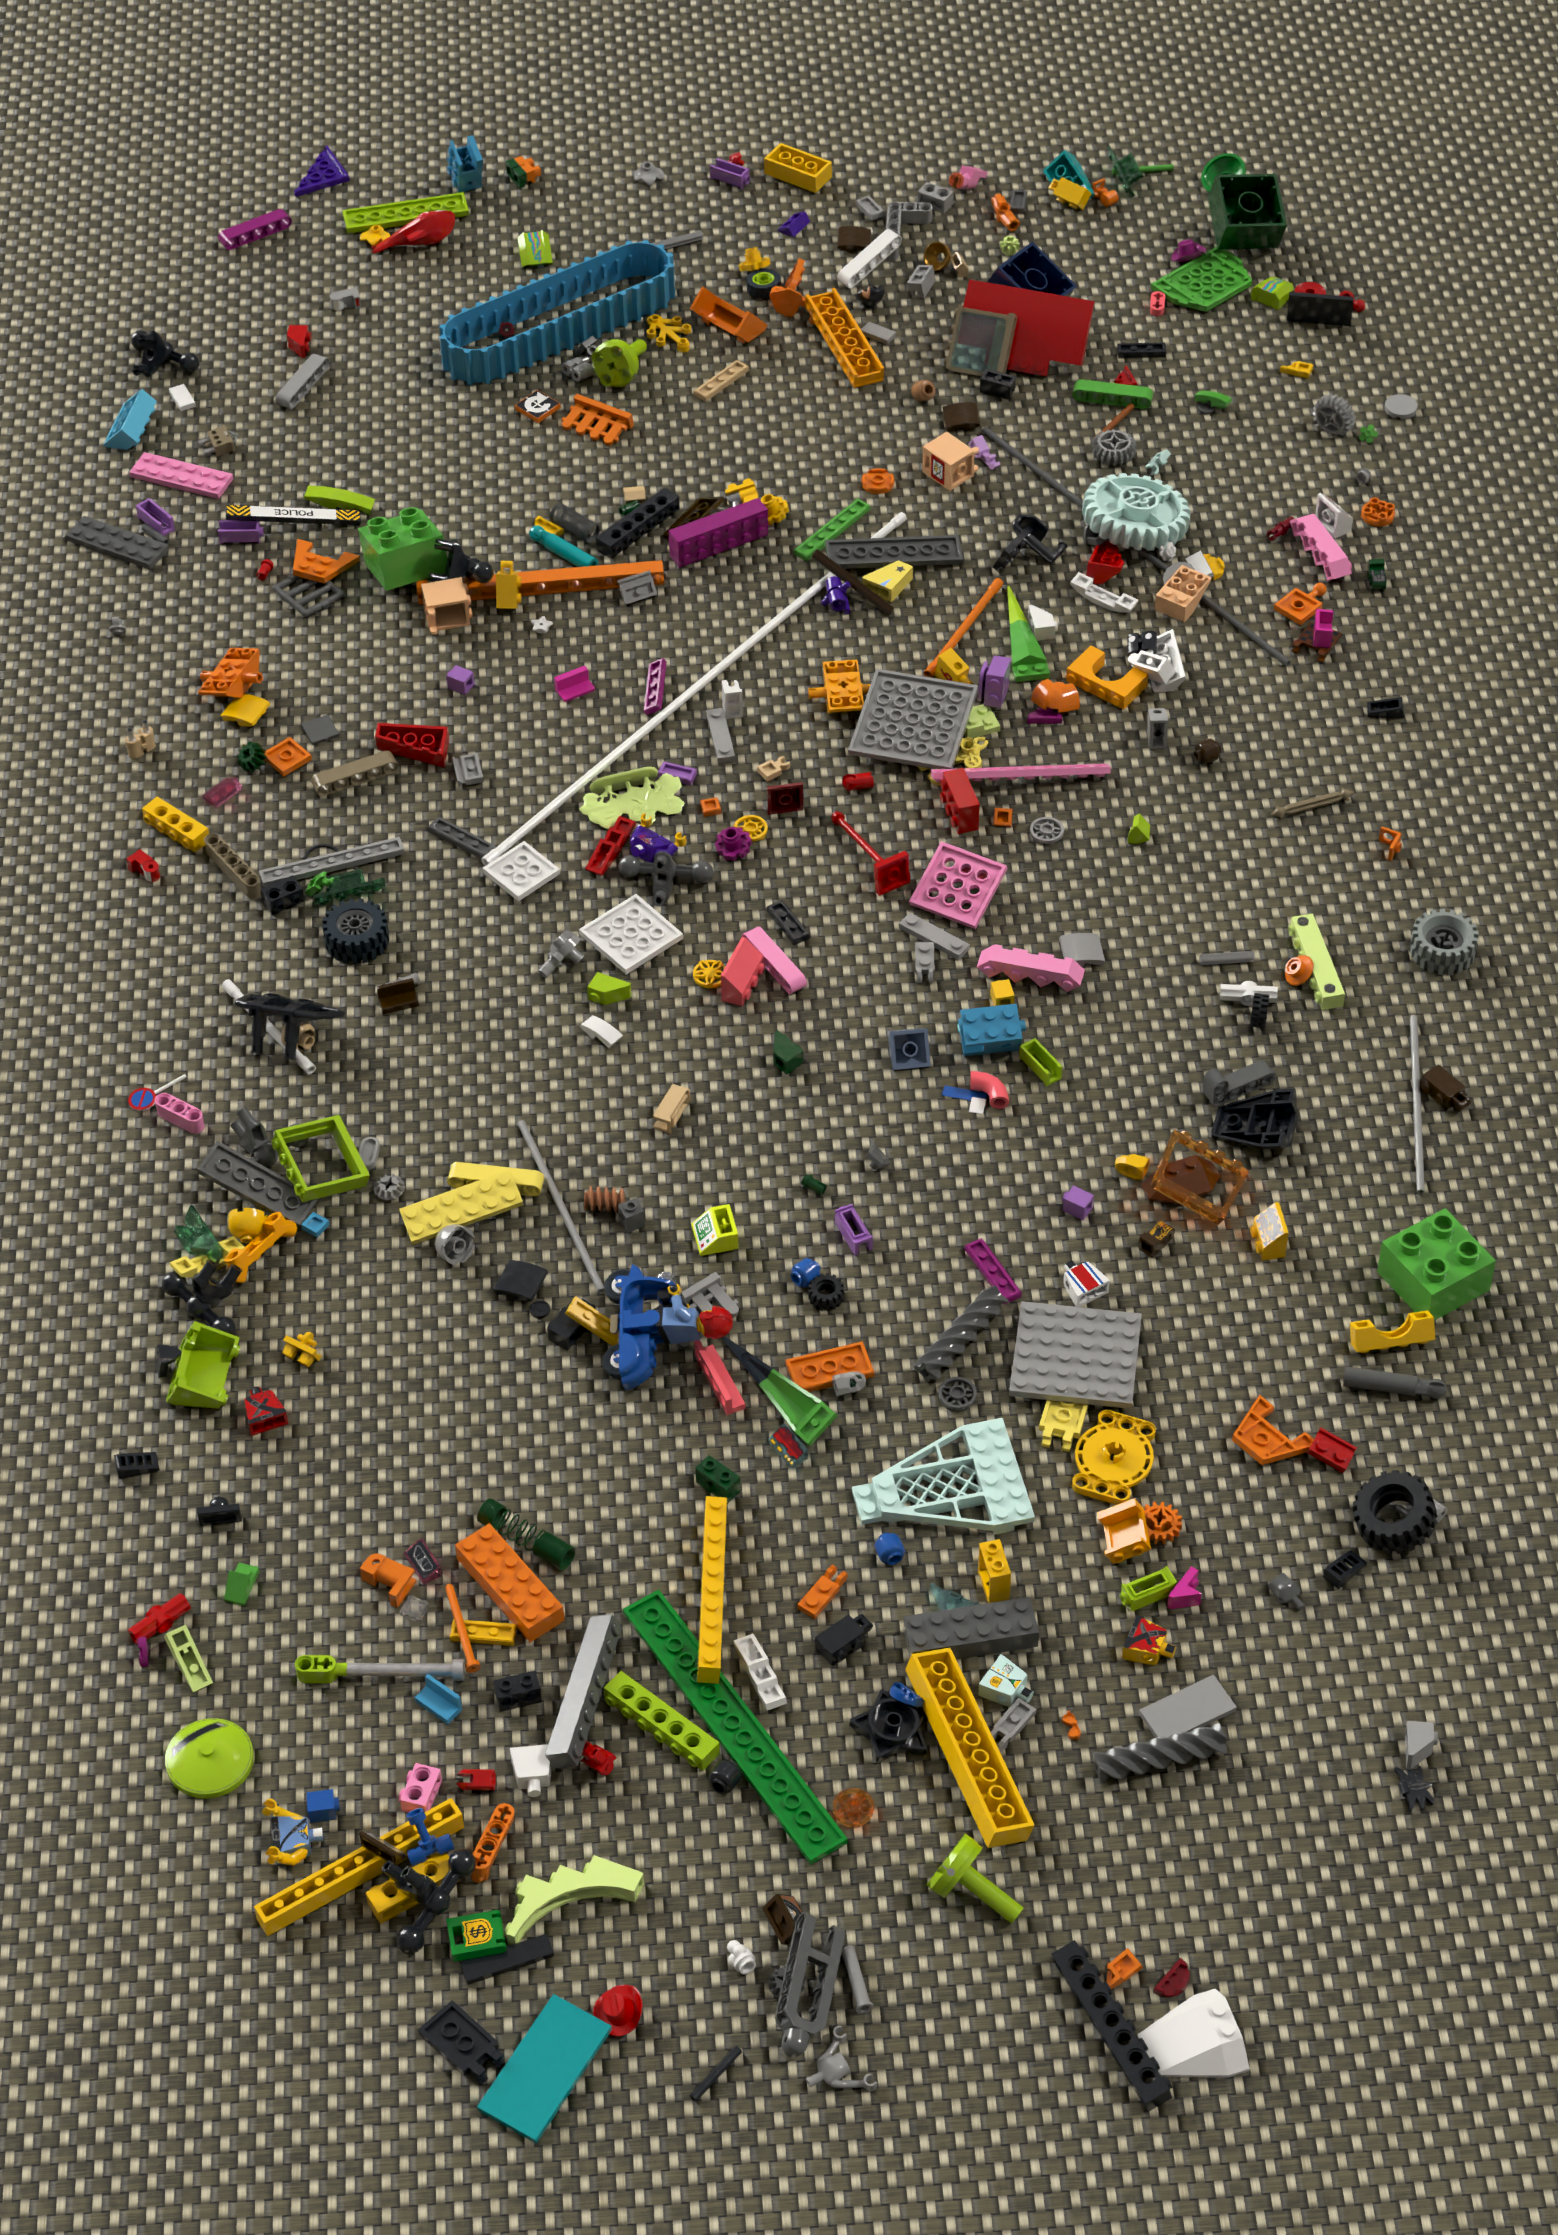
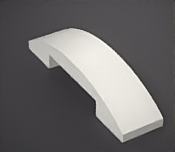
M1080 572L1070 582V585L1083 597L1098 606L1112 611L1131 612L1138 603V599L1125 593L1120 597L1094 585L1093 578Z

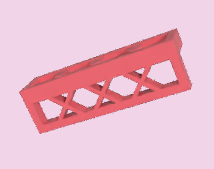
M700 1340L694 1341L695 1358L726 1415L746 1409L745 1402L714 1345L703 1347Z

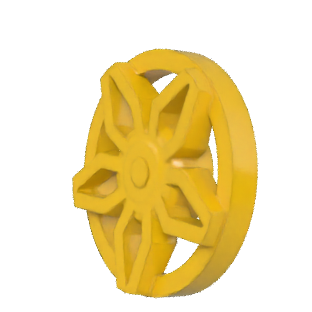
M756 815L743 816L734 824V827H741L743 832H748L752 842L763 840L768 831L766 821Z
M701 960L693 969L695 983L704 988L721 986V980L716 983L714 981L721 979L723 972L721 968L724 970L725 965L720 960Z

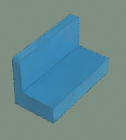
M428 1674L425 1677L426 1686L415 1697V1702L448 1725L462 1711L461 1698L454 1691Z

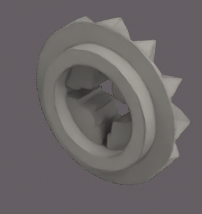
M385 1174L384 1177H378L377 1182H374V1193L383 1200L396 1199L405 1190L404 1181H402L400 1176L396 1177L394 1174L391 1176ZM392 1183V1186L386 1190V1186Z

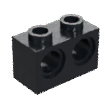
M293 875L260 889L262 902L271 915L304 902L303 888Z
M536 1671L493 1680L499 1712L542 1702Z

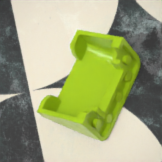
M194 1321L180 1345L181 1356L176 1360L166 1402L179 1406L219 1409L221 1405L225 1406L228 1395L224 1385L230 1361L239 1354L240 1346H238L240 1337Z

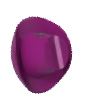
M1192 239L1183 240L1178 243V247L1173 252L1171 260L1175 262L1194 260L1203 255L1206 248L1198 243H1194Z

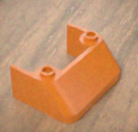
M703 286L690 307V310L702 317L701 321L708 325L711 322L736 336V340L743 344L751 342L768 327L766 323L749 311L744 312Z

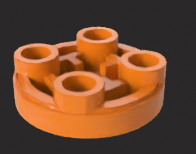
M1375 497L1371 498L1369 502L1363 505L1361 517L1364 522L1372 526L1382 527L1389 525L1395 518V505L1380 501Z

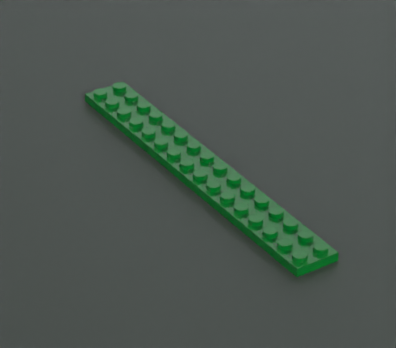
M658 1589L623 1608L624 1616L732 1761L737 1764L741 1773L809 1864L812 1865L846 1845L848 1838L723 1673L720 1671L719 1684L697 1682L699 1642L661 1591Z

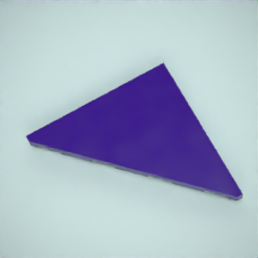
M327 145L324 147V151L317 157L315 164L308 170L306 177H303L299 187L294 191L295 197L350 181L349 175Z

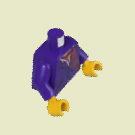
M643 813L641 815V825L636 827L631 836L630 851L634 857H640L652 863L658 852L664 851L672 856L678 850V846L683 847L686 845L687 840L686 836L682 838V833L678 832L675 835L676 842L673 843L654 831L645 829V827L651 826L652 817L650 816L649 819L645 820L646 813Z

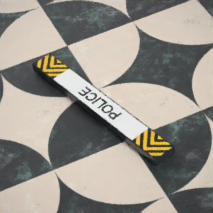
M226 505L225 507L226 520L361 525L360 510Z

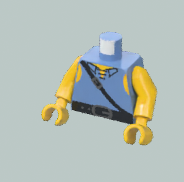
M270 1798L263 1803L264 1806H268L262 1810L263 1815L269 1816L273 1813L274 1816L271 1817L273 1846L269 1847L265 1853L270 1855L267 1860L269 1864L276 1862V1865L286 1864L295 1866L311 1855V1842L324 1841L322 1827L309 1829L306 1817L279 1806L277 1807L276 1801Z

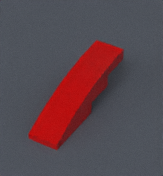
M619 816L613 828H609L604 839H600L585 870L602 876L626 844L636 826L635 821Z

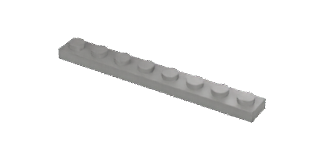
M400 837L259 870V875L263 887H266L292 875L296 880L316 876L324 871L328 873L405 854Z

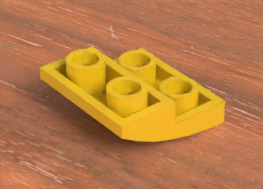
M244 694L242 698H234L220 716L223 721H237L239 726L251 727L266 712L270 702L254 695Z

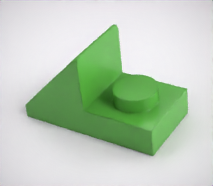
M238 1563L235 1571L230 1570L224 1601L245 1606L260 1572L259 1567Z

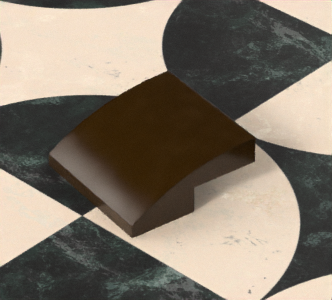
M842 226L838 228V249L852 253L853 249L863 251L871 243V229L858 226Z
M962 402L942 407L947 432L961 427L968 431L980 426L976 403Z

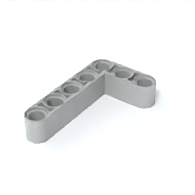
M920 202L889 203L886 230L890 229L900 236L901 223L928 224L932 222V205ZM899 247L886 260H897L899 258Z

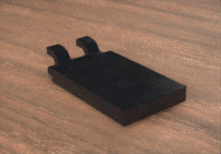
M453 2000L418 2029L419 2035L462 2075L466 2076L470 2072L480 2085L488 2080V2077L485 2075L486 2069L482 2067L487 2060H490L498 2070L505 2065V2061L502 2059L504 2057L503 2054L496 2049L499 2047L498 2041Z

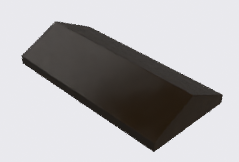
M724 496L698 498L662 535L663 538L669 540V530L709 516L725 500Z

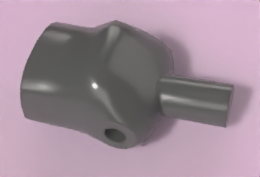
M1285 1573L1276 1576L1270 1581L1268 1588L1275 1594L1280 1603L1286 1604L1291 1602L1299 1611L1305 1607V1604L1298 1598L1300 1588Z

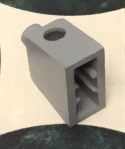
M1165 708L1148 709L1147 735L1149 749L1167 748L1168 716ZM1157 731V732H1159L1161 735H1160V736H1155V732Z

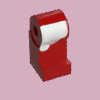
M141 849L126 858L128 870L132 873L138 871L148 882H155L160 879L158 863Z

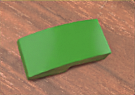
M1199 391L1194 395L1195 401H1201V403L1211 402V407L1217 406L1218 409L1226 408L1232 402V398L1213 391Z

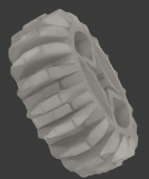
M1331 393L1322 396L1316 402L1313 408L1314 412L1312 413L1315 416L1314 420L1317 421V425H1320L1321 430L1324 429L1326 432L1336 436L1339 434L1343 436L1349 432L1354 426L1356 418L1354 415L1355 411L1351 409L1352 405H1348L1347 401L1343 400V397L1339 398L1337 394L1332 395Z
M1107 429L1106 432L1101 431L1100 434H1096L1092 442V453L1097 458V461H1101L1102 464L1107 463L1108 466L1110 464L1114 466L1119 464L1122 466V463L1127 464L1128 461H1132V458L1135 457L1137 445L1135 438L1131 434H1127L1126 431L1121 432L1120 429L1118 431L1114 429L1109 431Z

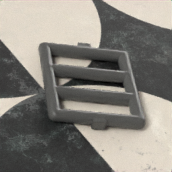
M293 573L288 575L287 579L272 587L276 594L304 617H308L321 609L329 608L330 604L345 596V593L329 580L324 584L325 586L296 601L292 598L293 596L320 582L309 580L285 592L282 590L284 587L302 579V577L295 576ZM330 590L335 593L308 609L302 606Z

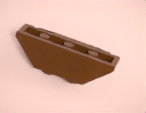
M1193 1155L1159 1166L1141 1184V1188L1149 1201L1156 1200L1163 1203L1178 1204L1211 1193L1220 1179V1174L1212 1161Z

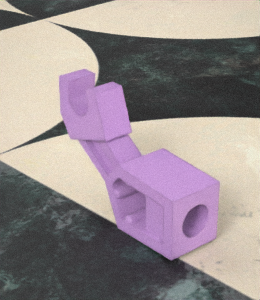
M982 435L973 438L969 442L971 448H979V453L974 455L975 458H981L989 466V469L994 470L1001 465L999 461H995L996 455L990 454L989 447Z

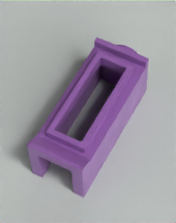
M719 158L716 159V166L710 165V179L715 178L740 187L741 190L750 182L748 168Z
M150 498L136 505L138 519L143 520L163 536L175 530L173 517Z
M219 520L220 529H218L220 544L224 542H258L260 544L261 537L264 536V528L260 526L259 521Z
M853 1204L836 1209L835 1224L855 1256L858 1255V1245L864 1242L867 1244L868 1250H872L873 1236L868 1232ZM851 1219L860 1234L855 1236L847 1220Z

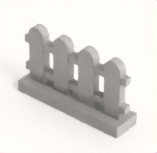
M717 1272L682 1292L690 1308L698 1309L700 1312L712 1310L713 1306L709 1301L714 1299L720 1307L728 1310L732 1317H736L739 1313V1302L737 1299L732 1300L727 1295V1288L724 1285L720 1287L721 1277ZM661 1304V1305H659L658 1307L654 1308L653 1310H656V1311H657L658 1308H664V1307H663L662 1304ZM684 1342V1343H678V1344H679L680 1346L685 1347V1346H688V1345L690 1344V1342Z

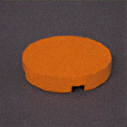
M881 468L868 470V473H864L861 479L863 489L872 494L887 493L894 487L895 483L893 474Z

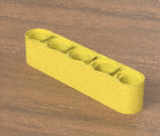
M455 1162L451 1165L447 1183L451 1187L459 1188L510 1169L520 1195L539 1196L544 1182V1174L536 1170Z

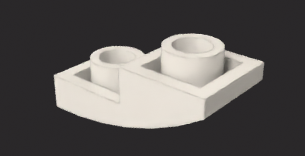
M593 1015L580 1025L592 1039L597 1037L608 1048L612 1047L623 1036L609 1023Z

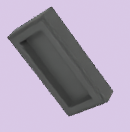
M1012 190L1010 200L1012 213L1024 214L1028 191Z

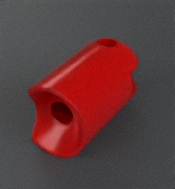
M872 772L847 774L843 777L842 784L848 791L874 788V779Z
M463 1769L457 1774V1776L470 1777V1783H456L462 1790H495L496 1773L494 1769Z

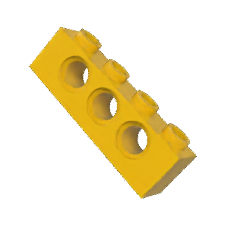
M154 798L142 808L143 820L146 824L155 827L159 832L166 834L173 841L179 842L186 849L196 853L205 845L204 838L209 834L208 827L161 798Z
M435 1853L427 1861L411 1866V1868L417 1873L426 1876L434 1873L435 1875L428 1877L439 1886L449 1871V1856L447 1853L441 1855ZM391 1878L365 1892L367 1903L380 1924L419 1904V1902L396 1888L395 1881Z

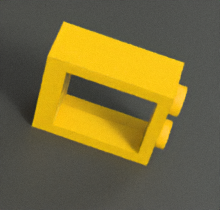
M1000 1539L979 1543L978 1574L988 1603L1010 1600L1011 1572Z

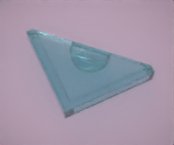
M934 1583L930 1584V1590L939 1611L980 1605L978 1601H970L964 1598L963 1595L949 1589L947 1591L935 1586Z

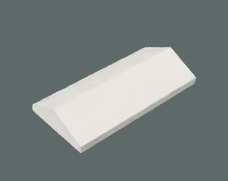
M1172 629L1157 636V653L1155 655L1167 658L1175 672L1167 684L1151 680L1155 693L1174 691L1186 679L1175 633Z

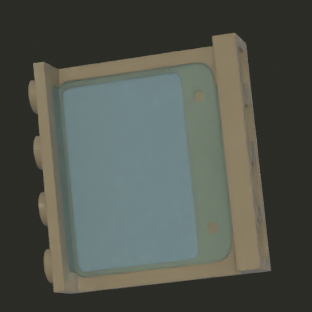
M959 304L958 309L956 308L954 312L956 320L955 325L952 324L951 327L952 339L949 340L947 347L949 354L944 360L946 369L951 372L980 377L986 369L1006 374L1017 322L1016 314L1009 313V315L964 308L963 305Z

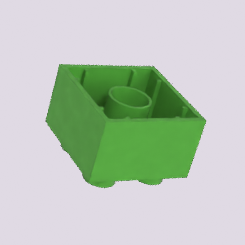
M415 507L405 508L399 512V516L390 519L375 517L367 522V526L358 528L365 565L386 591L430 578L428 576L430 572L436 574L445 573L448 559L447 553L444 550L434 548L435 544L442 545L435 543L437 538L444 540L443 534L421 509L419 510Z
M1444 1208L1382 1241L1377 1272L1414 1312L1428 1310L1435 1321L1490 1291L1496 1260Z

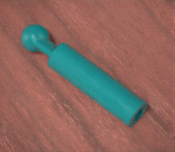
M536 525L530 529V539L544 545L546 549L577 567L598 566L597 558L554 533L545 531L543 527Z

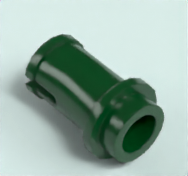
M635 500L626 505L622 504L618 509L619 514L622 517L626 516L640 506V503Z
M806 1174L801 1181L804 1189L809 1188L821 1196L827 1189V1184L813 1178L811 1174Z

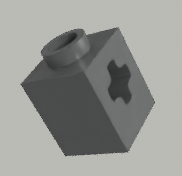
M636 1198L618 1204L619 1220L627 1233L645 1227L644 1210Z

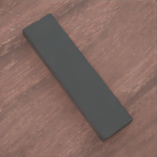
M441 817L436 818L427 827L428 832L480 859L492 849H495V845Z

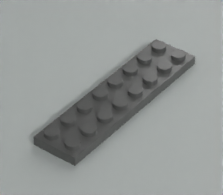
M958 535L825 540L824 544L826 556L843 569L885 567L896 561H901L911 566L963 564V555Z

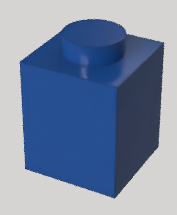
M333 1789L306 1792L310 1823L337 1820L336 1811H340L339 1797H334Z

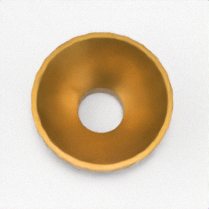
M933 242L928 245L924 251L925 265H933L934 271H941L948 266L951 253L947 245L942 242ZM940 253L944 254V260L942 262L938 261V256Z

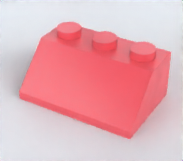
M741 937L721 974L722 1001L743 1006L745 1001L749 1000L752 988L756 987L759 975L763 974L765 970L763 955L745 937Z

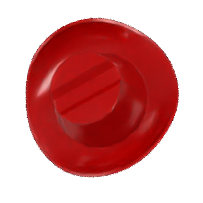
M632 1985L615 1986L597 1999L593 2008V2016L612 2026V2031L609 2035H626L636 2028L641 2018L643 2009L641 1995Z

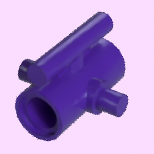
M836 576L828 578L825 582L828 594L821 600L822 605L826 606L830 603L832 610H843L844 614H850L851 611L846 593L847 589L851 587L850 583L846 581L842 584L841 579Z

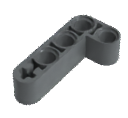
M1264 1060L1225 1076L1217 1068H1213L1204 1075L1202 1091L1213 1106H1220L1271 1084L1275 1080L1276 1074Z

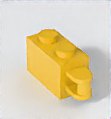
M1061 177L1060 181L1053 178L1048 188L1053 191L1058 202L1062 204L1066 202L1075 210L1077 208L1083 210L1092 194L1087 188Z
M501 561L500 571L496 573V608L517 609L522 601V595L518 593V587H521V576H518V571H514L513 561ZM504 568H510V571H504Z

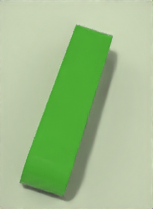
M1081 379L1075 382L1072 396L1075 400L1123 407H1127L1132 403L1135 406L1134 408L1147 409L1151 406L1153 391L1148 387Z

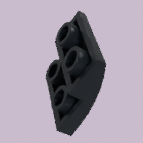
M509 1260L493 1290L496 1295H513L516 1301H533L548 1274V1270L531 1263Z

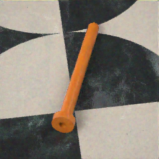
M447 1584L445 1590L467 1661L465 1669L468 1673H474L481 1668L480 1662L475 1660L452 1584Z

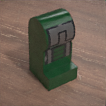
M1369 559L1367 574L1371 590L1386 589L1387 579L1384 559Z

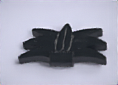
M1421 1766L1418 1767L1417 1773L1413 1769H1406L1405 1767L1407 1774L1398 1767L1394 1768L1395 1773L1400 1779L1398 1787L1401 1795L1408 1800L1409 1812L1413 1811L1416 1801L1421 1810L1424 1808L1425 1800L1430 1805L1434 1804V1800L1427 1790L1431 1787L1432 1783L1423 1782Z

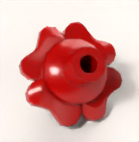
M739 151L730 155L728 162L739 166L744 165Z

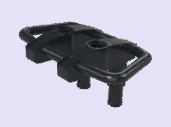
M272 993L264 995L246 994L234 1002L237 1007L249 1009V1016H253L251 1053L263 1054L267 1016L282 1015V1022H286L284 1059L288 1058V1060H296L300 1022L342 1018L345 1015V1012L341 1009L327 1007L313 1000L298 999L296 1001Z

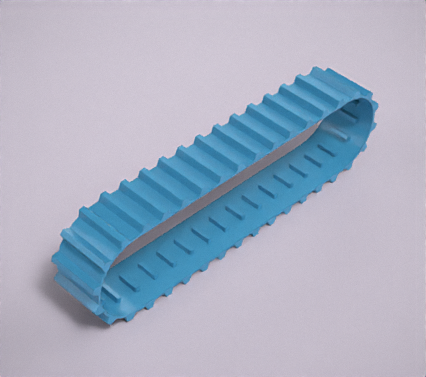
M648 240L636 243L626 241V245L620 247L612 246L611 250L605 253L599 251L596 257H585L584 262L579 264L573 262L571 267L567 269L559 268L555 274L550 275L546 273L543 279L538 281L532 279L530 284L526 286L518 285L514 291H503L502 296L497 298L491 296L489 301L485 303L477 302L475 307L471 309L462 308L461 313L457 315L450 314L446 324H442L439 327L443 371H449L452 380L460 379L467 381V385H472L474 382L490 384V381L495 378H506L505 374L518 373L521 367H532L533 362L538 360L544 362L547 360V356L552 354L558 356L561 350L566 348L572 350L574 345L583 343L592 336L598 339L606 331L610 333L615 332L614 328L618 326L626 327L628 322L632 320L641 321V317L646 314L651 316L660 308H668L669 300L675 299L673 254L667 253L664 250V245L650 244ZM643 275L654 277L492 346L481 349L461 348L498 332L500 324L503 322H510L515 325L631 276Z

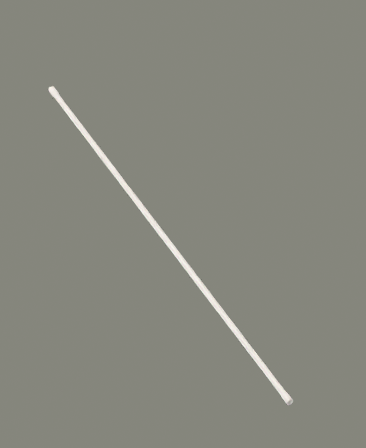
M900 512L871 538H884L907 520L906 515ZM832 572L827 573L499 846L487 853L481 859L482 863L486 866L499 858L823 589L828 578L836 575Z

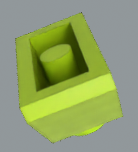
M599 972L596 973L587 986L588 1000L603 1005L626 1000L632 996L631 983Z

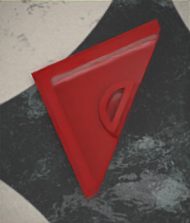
M1124 366L1123 371L1114 380L1116 384L1138 386L1137 381L1127 366Z

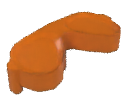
M1067 1711V1714L1062 1718V1722L1072 1727L1068 1733V1738L1078 1740L1081 1732L1077 1720L1070 1711Z

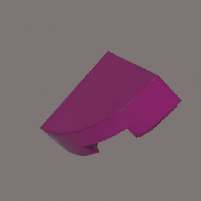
M138 1637V1648L140 1650L139 1664L141 1667H149L146 1637Z

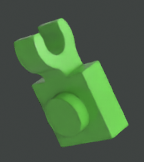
M324 871L310 880L304 893L309 897L315 893L318 894L324 886H331L334 878L327 879L325 877L327 872Z

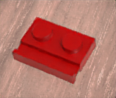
M1320 1427L1307 1453L1344 1473L1357 1447Z

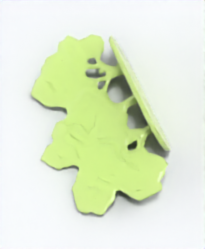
M649 766L604 776L593 781L590 785V791L593 793L585 794L583 797L584 805L579 810L582 814L588 815L589 820L593 823L609 829L614 826L617 818L624 813L628 814L629 819L635 822H641V815L646 813L645 820L651 816L653 823L656 820V811L667 815L678 814L682 811L685 803L679 797L674 796L682 787L679 777H673L665 773L659 780L653 782L652 780L657 777L658 770L655 767ZM627 788L624 794H615L613 792ZM607 794H609V801L607 803H604V797H608Z

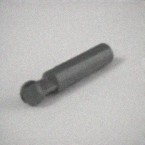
M1345 1366L1344 1387L1410 1396L1417 1394L1430 1396L1434 1399H1440L1446 1394V1384L1440 1379L1429 1380L1418 1378L1414 1375Z

